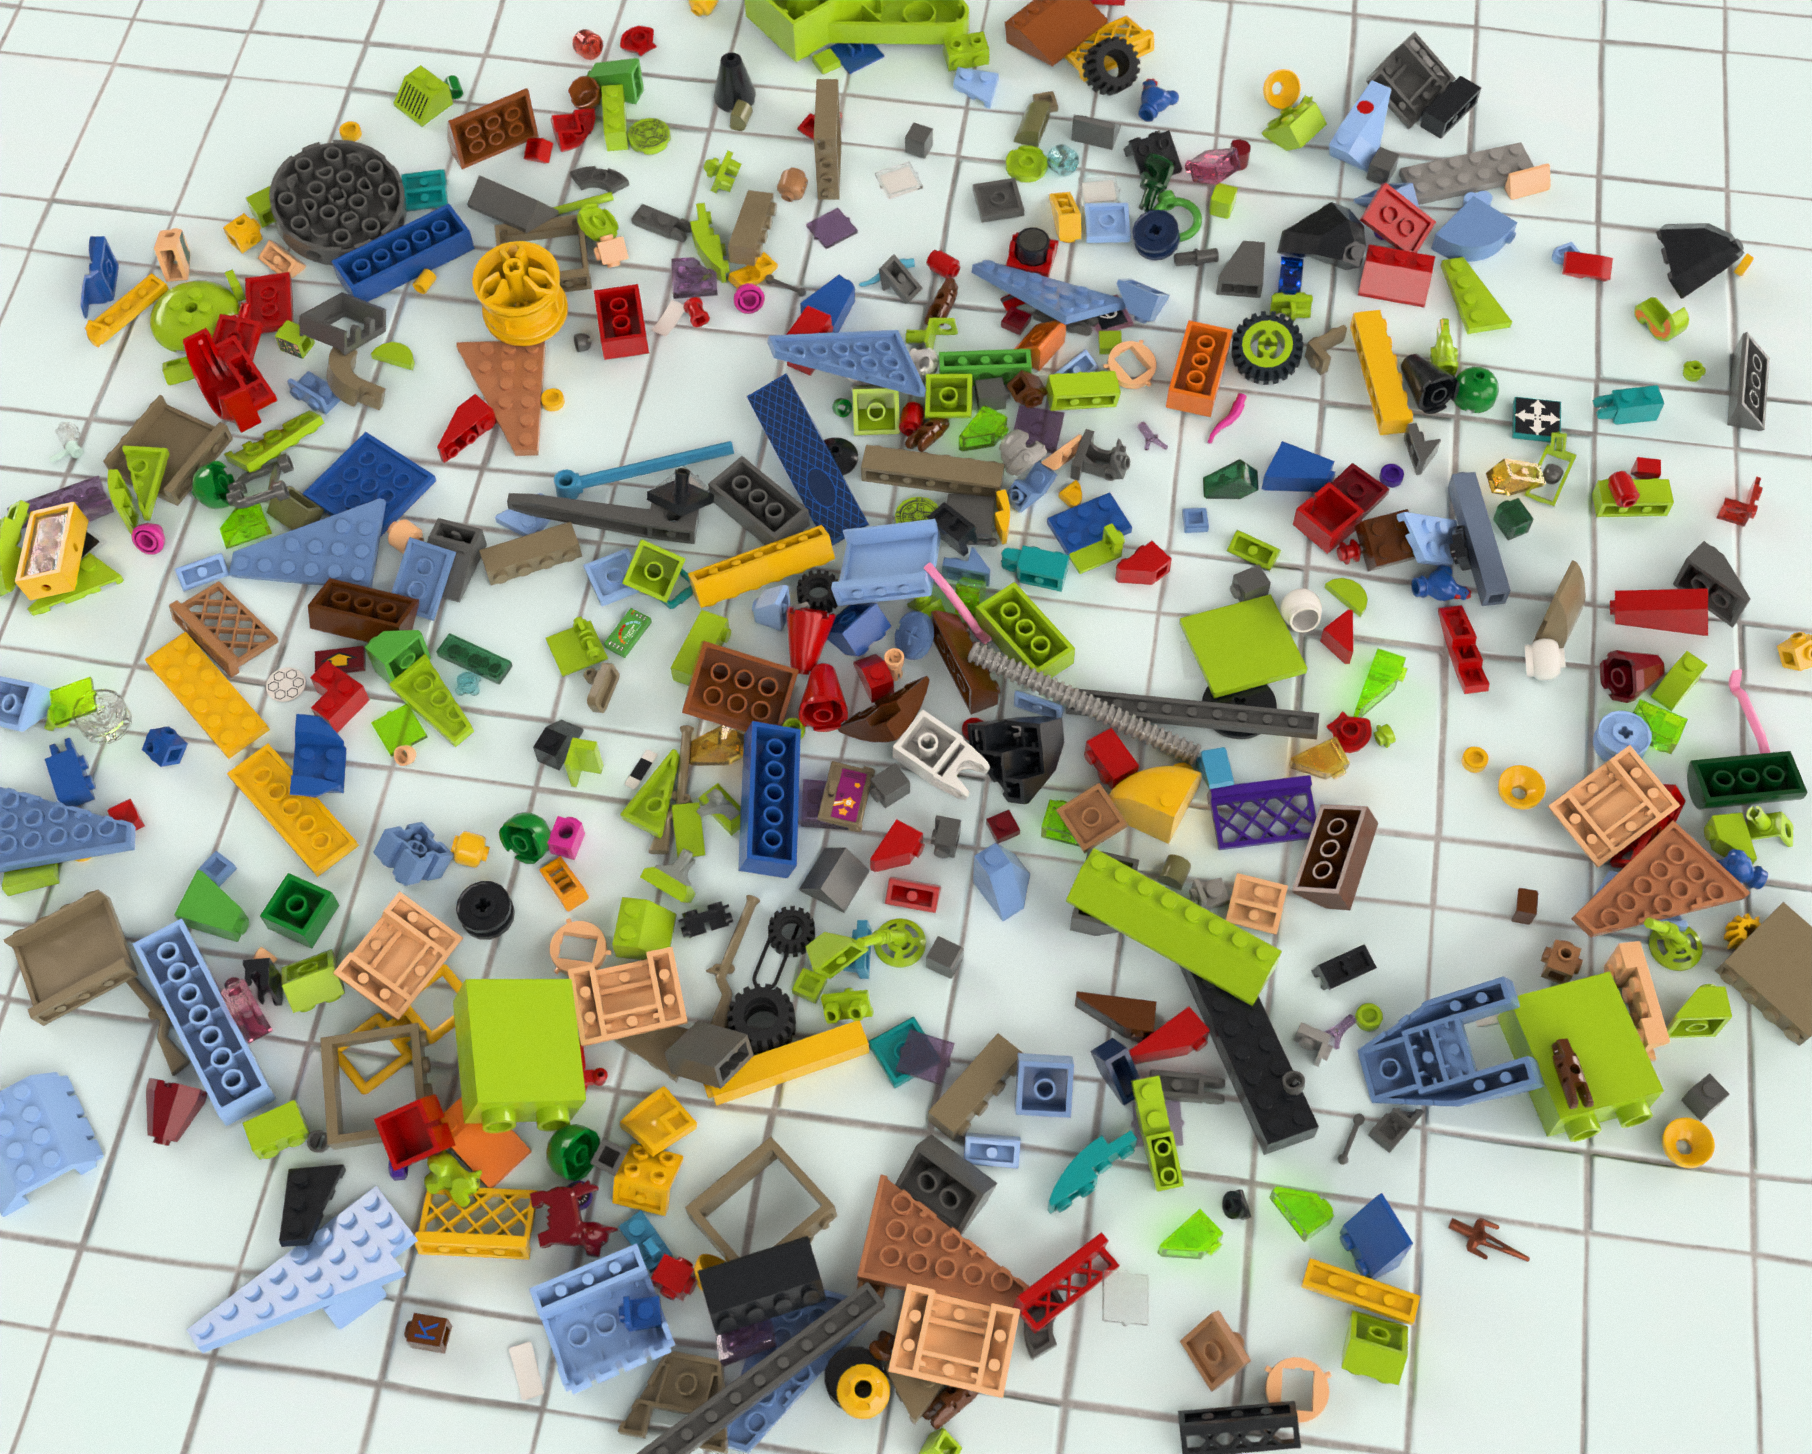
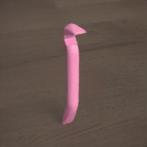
M929 562L924 566V570L941 588L968 624L974 636L985 645L991 641L992 637L981 629L977 620L934 565Z
M1742 669L1734 670L1729 678L1730 691L1738 698L1757 739L1760 754L1770 753L1763 727L1747 693L1740 688Z

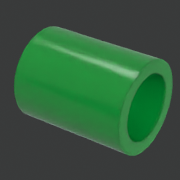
M455 75L446 77L444 82L449 85L452 99L461 98L463 90L458 77Z

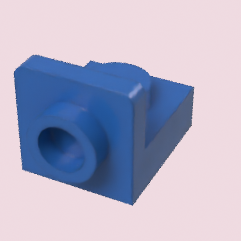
M624 1296L623 1305L619 1306L620 1323H625L628 1332L662 1327L660 1297L653 1296L630 1300L629 1296Z

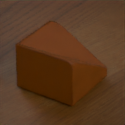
M1525 888L1518 889L1517 907L1511 919L1512 922L1527 925L1533 922L1537 915L1538 891Z

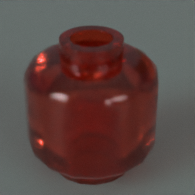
M582 29L573 38V49L578 55L587 60H593L600 56L603 50V40L599 35L589 29Z

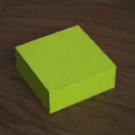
M830 48L812 56L813 64L822 75L841 67L840 60Z
M233 269L224 272L237 301L245 300V295Z
M1121 331L1098 332L1099 354H1110L1116 345L1122 343Z
M803 967L792 988V994L816 1004L827 983V977Z

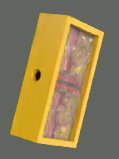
M75 502L30 512L15 583L30 601L75 591L89 521Z

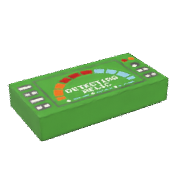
M630 608L605 641V648L626 658L652 623L651 618Z

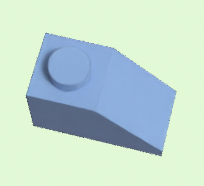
M781 585L763 590L760 598L754 600L752 611L754 612L756 623L779 631L783 630L787 622L786 610L787 607L791 606L789 586Z

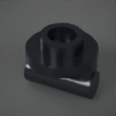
M1242 1189L1228 1191L1224 1195L1222 1209L1229 1219L1246 1220L1252 1217Z

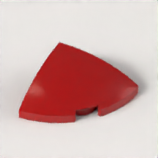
M595 108L577 109L573 111V114L551 116L553 132L561 152L577 148L591 134L595 124Z

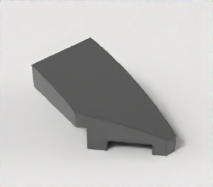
M1393 1108L1390 1113H1386L1371 1129L1368 1136L1390 1153L1419 1120L1424 1111L1422 1109H1416L1414 1112L1401 1111L1400 1108Z

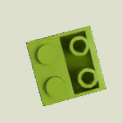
M1304 102L1294 108L1292 106L1284 108L1280 112L1281 115L1268 122V127L1261 133L1265 138L1284 150L1290 151L1302 148L1327 125V122L1316 102L1310 104Z

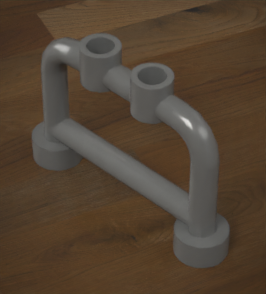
M287 453L277 456L278 461L262 466L257 471L246 472L236 482L228 484L229 493H226V498L229 505L242 509L276 497L279 501L290 498L285 482L283 480L279 481L281 470L284 474L294 470L290 456ZM270 474L267 491L245 498L244 494L247 493L246 484L248 482Z

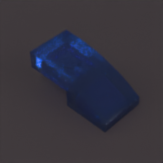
M1281 256L1278 293L1295 295L1297 292H1301L1304 259Z

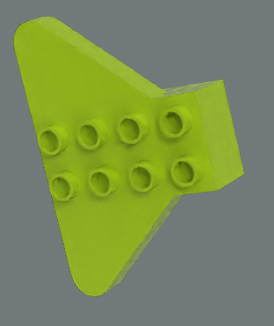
M744 0L746 17L795 62L810 56L811 53L828 43L943 45V38L956 37L968 34L969 6L964 0Z

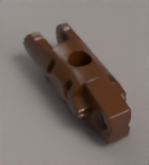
M947 278L937 291L924 322L926 325H928L929 318L948 317L958 294V285L955 283L954 278Z
M949 418L929 419L906 439V447L914 449V447L918 446L919 451H925L942 437L949 428Z
M1567 1038L1556 1040L1551 1046L1554 1054L1552 1059L1569 1109L1577 1108L1579 1104L1577 1093L1585 1108L1592 1107L1594 1101L1577 1054L1573 1052Z
M948 1386L936 1396L922 1417L925 1420H931V1426L938 1430L971 1403L979 1393Z

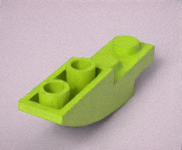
M705 202L697 203L698 220L690 221L694 246L708 271L720 282L726 283V273H730L728 259L723 260V256H727L725 243H720L719 234L714 235L713 227L709 228V224H712L711 212L706 211Z
M22 500L10 505L7 516L0 519V597L12 592L16 586L15 577L22 548L17 545L22 538L21 528L29 517L27 510L30 505Z
M1156 1075L1132 1080L1136 1116L1155 1189L1159 1192L1182 1187L1184 1183L1174 1134L1170 1129L1160 1076Z

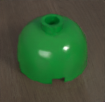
M1473 366L1464 369L1457 375L1459 392L1453 401L1455 405L1464 411L1467 409L1475 410L1474 413L1488 411L1494 406L1499 393V383L1490 370Z
M212 461L200 467L194 474L192 481V494L195 499L211 509H221L230 506L226 493H229L228 484L235 482L231 473L227 475L224 470L226 466L220 461Z
M530 812L517 813L509 818L499 830L500 841L507 851L511 849L514 853L518 854L514 858L520 862L535 864L549 850L547 842L551 831L546 821L538 815Z
M582 1125L563 1126L548 1141L546 1149L547 1163L558 1176L566 1180L580 1181L594 1167L590 1162L600 1145V1138L597 1132Z

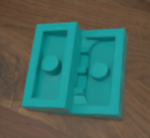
M444 169L401 174L407 212L440 208L448 204L446 173Z

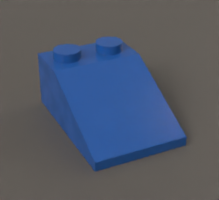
M1383 1193L1377 1195L1348 1220L1339 1232L1341 1235L1339 1236L1340 1242L1344 1249L1350 1251L1356 1261L1354 1263L1359 1274L1373 1280L1398 1268L1414 1244Z

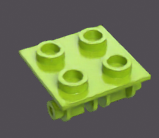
M580 616L576 617L573 620L572 628L545 638L562 677L608 659L591 620L586 621V619Z

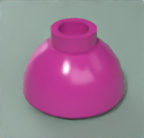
M745 283L739 286L734 294L735 307L745 314L757 312L765 301L763 291L752 283Z
M144 523L138 525L132 531V541L141 552L155 555L163 549L165 535L160 525Z

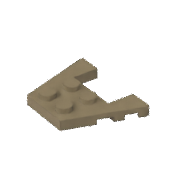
M675 1351L664 1355L648 1379V1385L642 1395L633 1403L629 1416L625 1422L622 1421L618 1432L622 1435L645 1439L653 1409L689 1415L725 1388L724 1363L718 1359ZM727 1426L702 1444L700 1448L703 1451L728 1454Z

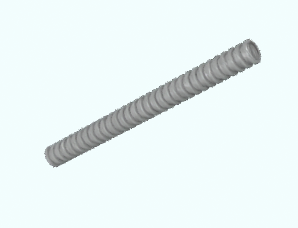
M980 642L974 643L968 655L969 663L973 661L976 666L980 664L982 669L988 668L991 673L995 671L997 676L1001 674L1004 679L1008 677L1012 683L1016 681L1019 686L1021 684L1025 685V689L1029 687L1032 689V692L1038 691L1040 696L1044 694L1047 699L1053 698V702L1059 701L1062 706L1064 704L1068 705V709L1072 707L1075 712L1079 710L1082 712L1081 715L1087 714L1090 719L1094 717L1096 718L1095 721L1099 722L1100 720L1103 722V725L1109 724L1110 728L1112 727L1113 729L1115 727L1118 732L1122 730L1125 735L1130 734L1133 739L1137 737L1140 742L1142 740L1146 741V745L1152 744L1153 748L1156 749L1158 747L1161 752L1165 750L1168 755L1174 754L1176 759L1180 757L1183 762L1187 760L1189 765L1194 764L1201 750L1200 744L1194 745L1191 740L1187 742L1185 737L1181 739L1178 734L1174 736L1172 731L1166 732L1163 727L1159 729L1157 724L1151 725L1150 721L1144 722L1143 718L1140 717L1138 719L1135 714L1131 716L1128 711H1121L1122 708L1120 707L1118 709L1114 708L1115 705L1113 704L1111 706L1107 705V701L1103 703L1098 697L1094 699L1092 694L1088 696L1085 691L1079 692L1077 687L1073 689L1070 684L1068 686L1064 685V681L1060 683L1057 681V678L1053 680L1049 674L1045 676L1042 671L1040 673L1036 672V668L1030 669L1029 665L1023 666L1021 661L1017 663L1014 658L1008 659V655L1002 656L999 651L997 653L993 652V648L989 650L986 645L980 646Z

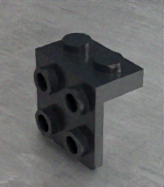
M1160 130L1152 132L1144 139H1141V137L1134 138L1128 141L1129 145L1123 149L1126 157L1134 156L1140 175L1146 171L1153 177L1144 165L1149 153H1155L1170 160L1174 165L1172 176L1182 171L1170 130L1162 133Z

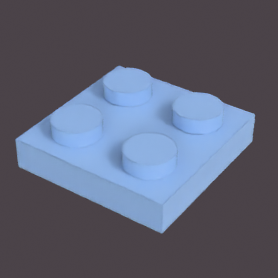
M1084 203L1086 243L1130 242L1128 203Z
M628 548L583 565L601 607L640 592L622 584L632 559Z

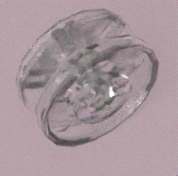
M96 689L85 694L77 702L74 708L73 719L77 728L87 740L102 745L120 740L128 732L132 724V713L123 697L116 691Z

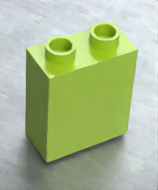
M1610 971L1518 995L1520 1007L1498 1015L1497 1019L1514 1060L1530 1056L1538 1062L1545 1087L1528 1091L1547 1137L1566 1132L1570 1142H1577L1601 1132L1602 1129L1599 1123L1617 1118L1621 1128H1629L1642 1124L1653 1117L1650 1107L1664 1092V1089ZM1567 1038L1573 1052L1577 1054L1594 1101L1592 1107L1585 1108L1577 1093L1579 1104L1576 1109H1569L1552 1059L1554 1054L1551 1046L1556 1040Z
M465 979L453 1000L464 1124L482 1123L483 1131L487 1133L510 1131L516 1127V1122H536L537 1129L546 1132L557 1131L563 1126L570 1125V1121L586 1101L572 979Z

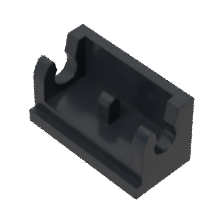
M945 502L927 516L928 520H936L941 539L963 557L968 554L967 543L970 540L977 544L976 526Z
M1363 944L1319 964L1311 972L1314 977L1321 978L1323 984L1320 987L1322 990H1331L1377 967L1366 945Z
M270 958L243 960L245 982L248 986H251L253 981L257 986L259 1002L264 1004V996L269 992L272 996L273 1004L275 1006L282 1005V976Z

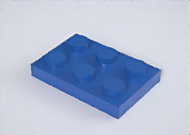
M1110 492L1047 518L1048 526L1066 555L1101 541L1104 526L1113 523L1117 531L1120 530L1123 536L1132 533L1131 524Z

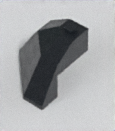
M1329 202L1318 211L1301 219L1300 222L1283 230L1277 253L1293 259L1312 257L1344 270L1360 268L1366 248L1364 225L1349 208Z
M1709 223L1665 224L1656 232L1658 240L1664 246L1661 249L1664 263L1670 266L1671 271L1667 273L1669 282L1681 299L1723 272L1744 254V246L1738 238L1735 239L1733 234Z
M1050 716L1015 717L967 724L969 745L988 762L990 769L987 773L993 782H998L1004 790L1003 796L1011 803L1029 804L1056 771L1064 745L1062 718Z

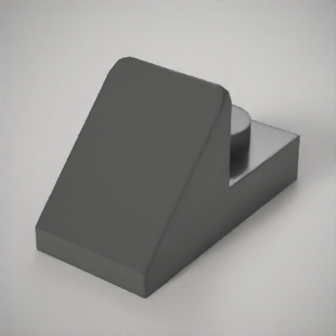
M895 254L879 268L882 290L885 291L892 288L905 304L909 303L923 289Z
M1417 423L1407 424L1403 439L1416 475H1421L1436 455L1441 439L1425 441L1422 431H1419Z

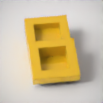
M763 252L762 256L758 257L755 266L746 265L729 273L728 281L736 288L745 283L758 285L765 280L767 275L772 274L778 268V264Z
M1005 489L996 491V507L998 512H995L994 523L1002 545L1007 543L1010 526V505Z

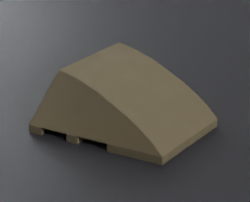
M1571 561L1534 641L1544 638L1552 639L1558 643L1559 648H1564L1583 610L1586 598L1583 573L1576 561Z

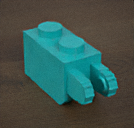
M1658 385L1613 390L1610 395L1598 396L1592 400L1594 407H1601L1596 412L1598 419H1612L1616 425L1656 421L1665 404Z
M1024 545L1022 550L1007 547L1001 552L1002 568L1016 572V578L1020 583L1062 592L1069 568V555Z

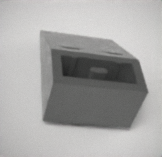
M438 518L428 537L427 543L456 552L442 598L460 603L481 559L479 550L485 549L487 543L482 529Z

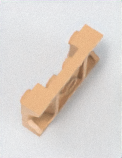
M1640 941L1619 943L1604 965V973L1610 971L1617 988H1622V999L1624 1003L1628 1004L1630 1017L1650 1061H1655L1656 1056L1653 1048L1669 1044L1670 1039Z

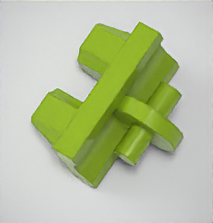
M727 150L722 164L719 163L718 158L705 161L703 168L707 172V176L709 178L716 176L710 191L717 193L718 188L727 192L731 191L735 179L725 175V172L736 177L741 167V163L731 159L733 152Z
M1297 292L1295 295L1274 293L1271 296L1269 315H1271V311H1275L1276 314L1284 313L1293 322L1296 318H1311L1313 296L1306 295L1305 292Z
M845 988L844 992L822 994L821 996L823 1012L828 1024L837 1023L838 1020L845 1019L860 1021L865 1017H872L874 1014L868 990L854 991L853 988Z

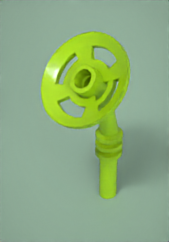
M1650 917L1645 919V927L1653 930L1649 937V950L1653 958L1660 965L1673 971H1685L1693 968L1702 957L1703 946L1699 936L1692 928L1688 926L1686 931L1682 932L1679 931L1676 924L1669 921H1658ZM1690 934L1693 937L1696 950L1691 948V941L1687 935ZM1657 939L1664 940V947L1667 951L1665 955L1660 952ZM1688 956L1691 958L1689 961L1686 962L1673 961L1674 959H1684Z
M897 918L885 922L871 935L858 938L856 944L859 948L874 945L875 952L882 962L892 967L903 968L915 964L923 956L926 948V937L923 930L915 922ZM905 926L913 928L919 937H912V934L905 929ZM887 944L889 949L895 952L894 958L888 956L881 946ZM915 946L918 947L913 955L908 958L903 957L909 954Z

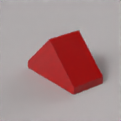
M1349 609L1323 629L1320 642L1344 664H1350L1353 655V610Z

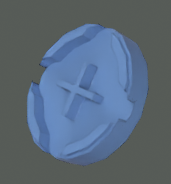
M911 611L906 613L899 621L901 625L895 631V646L903 652L906 659L915 661L923 658L931 648L934 638V626L927 614Z

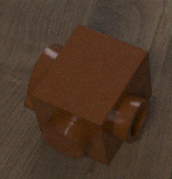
M1023 370L1006 385L1015 402L1025 405L1027 408L1041 405L1043 398L1048 394L1039 376Z

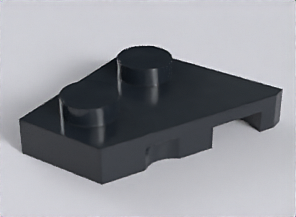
M1464 526L1453 527V543L1449 544L1451 556L1454 559L1455 565L1459 564L1462 571L1470 570L1472 566Z

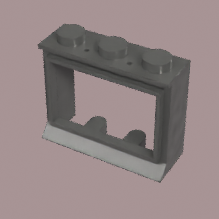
M341 292L299 315L300 336L306 335L309 338L340 349L345 356L386 332V309ZM343 317H347L363 323L364 329L361 330L360 326L353 324L350 328V337L347 338V331L331 324Z

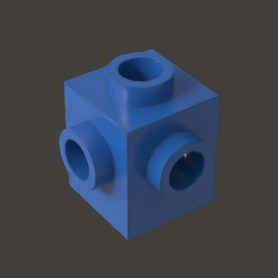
M168 726L150 729L141 750L153 762L157 763L160 767L180 764L188 743L173 728Z

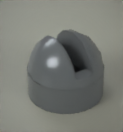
M585 333L574 334V344L577 352L586 351L591 347L592 342H587L590 336Z
M1547 464L1542 474L1543 479L1548 484H1556L1560 481L1564 471L1556 464Z
M1298 1071L1287 1072L1283 1076L1284 1090L1290 1095L1301 1094L1305 1088L1303 1074Z
M321 1130L313 1131L307 1138L308 1148L316 1153L325 1152L330 1147L327 1144V1133ZM323 1135L325 1136L321 1148L318 1149L317 1147Z

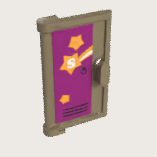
M832 761L817 820L848 827L849 831L861 832L871 787L870 778L874 777L875 770L866 766L859 768Z

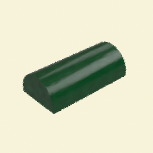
M1791 751L1691 760L1687 772L1690 798L1697 809L1802 800L1808 793Z

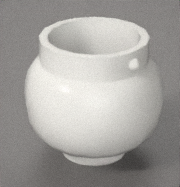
M1305 588L1295 589L1284 596L1280 606V613L1284 622L1297 632H1308L1316 628L1321 621L1322 605L1319 597L1313 591Z
M1544 638L1538 639L1530 645H1525L1527 677L1535 676L1538 680H1551L1560 674L1561 668H1566L1564 648H1559L1555 640Z

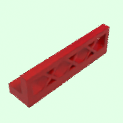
M1663 784L1680 806L1614 855L1609 862L1612 867L1624 868L1673 820L1677 821L1686 800L1676 785ZM1631 850L1634 851L1630 860L1622 859L1624 854Z
M1102 1232L1017 1296L1013 1308L1020 1310L1019 1316L1034 1334L1119 1268L1120 1265L1105 1249L1109 1240ZM1098 1255L1109 1265L1104 1271L1092 1270V1260ZM1075 1273L1087 1275L1086 1285L1084 1287L1071 1286V1276ZM1053 1290L1066 1291V1300L1062 1304L1050 1302V1292ZM1046 1296V1301H1040ZM1032 1306L1045 1307V1316L1037 1323L1027 1312Z

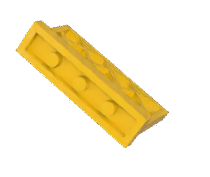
M1126 15L1104 25L1084 41H1094V44L1083 42L1075 48L1077 49L1076 51H1071L1064 58L1079 71L1080 79L1085 82L1088 79L1083 77L1085 69H1082V64L1086 62L1083 58L1088 53L1080 52L1081 49L1089 50L1093 45L1108 37L1113 38L1118 37L1115 36L1116 34H1124L1126 37H1119V40L1124 38L1127 40L1126 44L1131 43L1134 46L1132 48L1133 51L1137 50L1138 52L1136 58H1139L1154 51V33L1150 29L1144 31ZM1125 24L1129 27V28H1119L1120 26L1125 25ZM1111 33V36H1105L1102 34ZM1105 56L1104 67L1106 71L1118 67L1112 57Z
M479 1188L476 1193L468 1195L473 1196L476 1202L466 1210L454 1201L450 1192L446 1189L440 1190L437 1195H446L449 1201L436 1209L432 1204L434 1194L429 1193L427 1190L419 1231L415 1233L418 1241L414 1244L418 1254L529 1260L531 1253L530 1241L536 1207L533 1208L531 1204L530 1193L537 1192V1190ZM493 1197H500L504 1203L494 1211H491L485 1203ZM520 1198L530 1199L529 1206L520 1213L512 1205ZM454 1205L460 1214L447 1222L441 1214ZM481 1206L488 1215L478 1223H475L469 1215ZM509 1207L516 1216L503 1225L496 1216ZM436 1217L444 1224L436 1232L426 1231L428 1223ZM465 1218L472 1227L464 1233H457L452 1227ZM493 1219L500 1228L492 1234H484L480 1228ZM521 1221L525 1226L524 1236L512 1235L508 1229Z

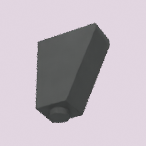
M1242 241L1218 277L1216 295L1261 298L1264 278L1265 242Z

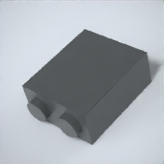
M697 1021L665 1052L671 1074L720 1089L754 1056L748 1034L702 1021Z

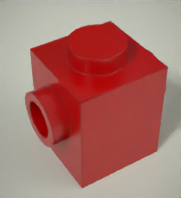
M664 1254L651 1277L653 1286L660 1289L659 1293L665 1298L672 1301L678 1298L683 1301L687 1294L691 1295L698 1282L694 1268H692L693 1264L685 1258L678 1257L676 1260Z

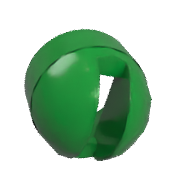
M838 398L834 401L832 410L837 416L847 417L852 411V404L847 399ZM844 405L845 409H839L838 406Z

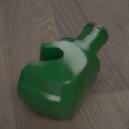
M1149 153L1144 163L1153 177L1146 171L1140 175V187L1144 190V194L1138 208L1140 210L1145 208V212L1152 210L1156 196L1167 189L1174 170V165L1170 160L1155 153Z

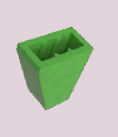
M637 58L598 62L587 73V76L595 79L600 88L601 86L623 84L625 102L637 104L644 91L640 60Z
M197 870L174 916L177 920L182 918L189 928L238 942L241 935H244L248 929L249 918L243 909L203 871Z

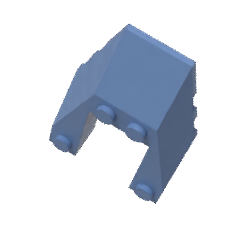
M1503 976L1427 1000L1414 1012L1398 1020L1399 1022L1389 1030L1383 1031L1358 1049L1357 1052L1371 1102L1460 1107L1545 1087L1538 1062L1530 1056L1479 1071L1476 1068L1464 1024L1519 1008L1520 1004L1513 981Z

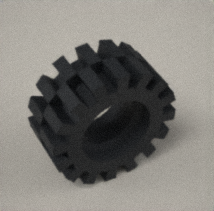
M816 569V574H813L812 570L808 571L809 576L803 574L802 580H798V603L808 602L810 609L827 610L830 614L832 607L834 609L838 607L831 590L832 582H837L838 579L835 580L833 573L829 576V571L827 570L823 574L821 569ZM815 588H824L828 591L827 595L820 598L812 597L809 594Z
M790 906V910L783 907L781 908V913L777 910L774 913V918H770L768 925V938L771 947L776 948L778 954L784 952V956L789 957V953L793 954V957H798L799 952L802 955L805 954V946L815 939L814 920L810 918V913L808 911L804 913V909L801 907L797 911L795 906ZM797 924L802 930L800 937L794 940L786 939L781 933L785 925Z

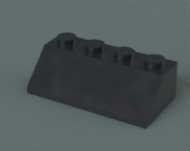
M808 1236L697 1271L716 1336L827 1300Z

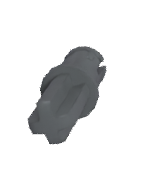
M1196 248L1191 252L1174 254V264L1176 266L1193 264L1199 266V264L1219 261L1217 248L1198 250Z

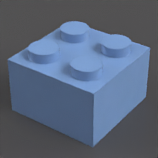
M1018 1053L1015 1090L1016 1115L1071 1118L1074 1075L1072 1056Z

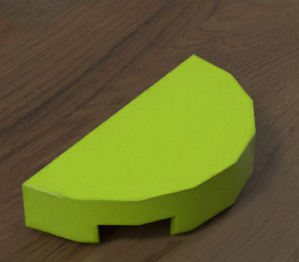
M384 343L371 352L372 359L413 371L415 365L413 353L408 346L402 343Z
M1346 578L1332 579L1325 583L1324 588L1350 610H1353L1359 617L1363 615L1367 607L1368 598L1366 591L1360 584Z

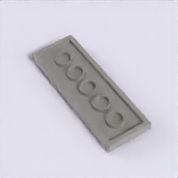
M1520 142L1400 168L1399 176L1403 183H1413L1418 205L1462 196L1469 192L1476 193L1503 187L1506 184L1509 173L1532 168L1534 165Z

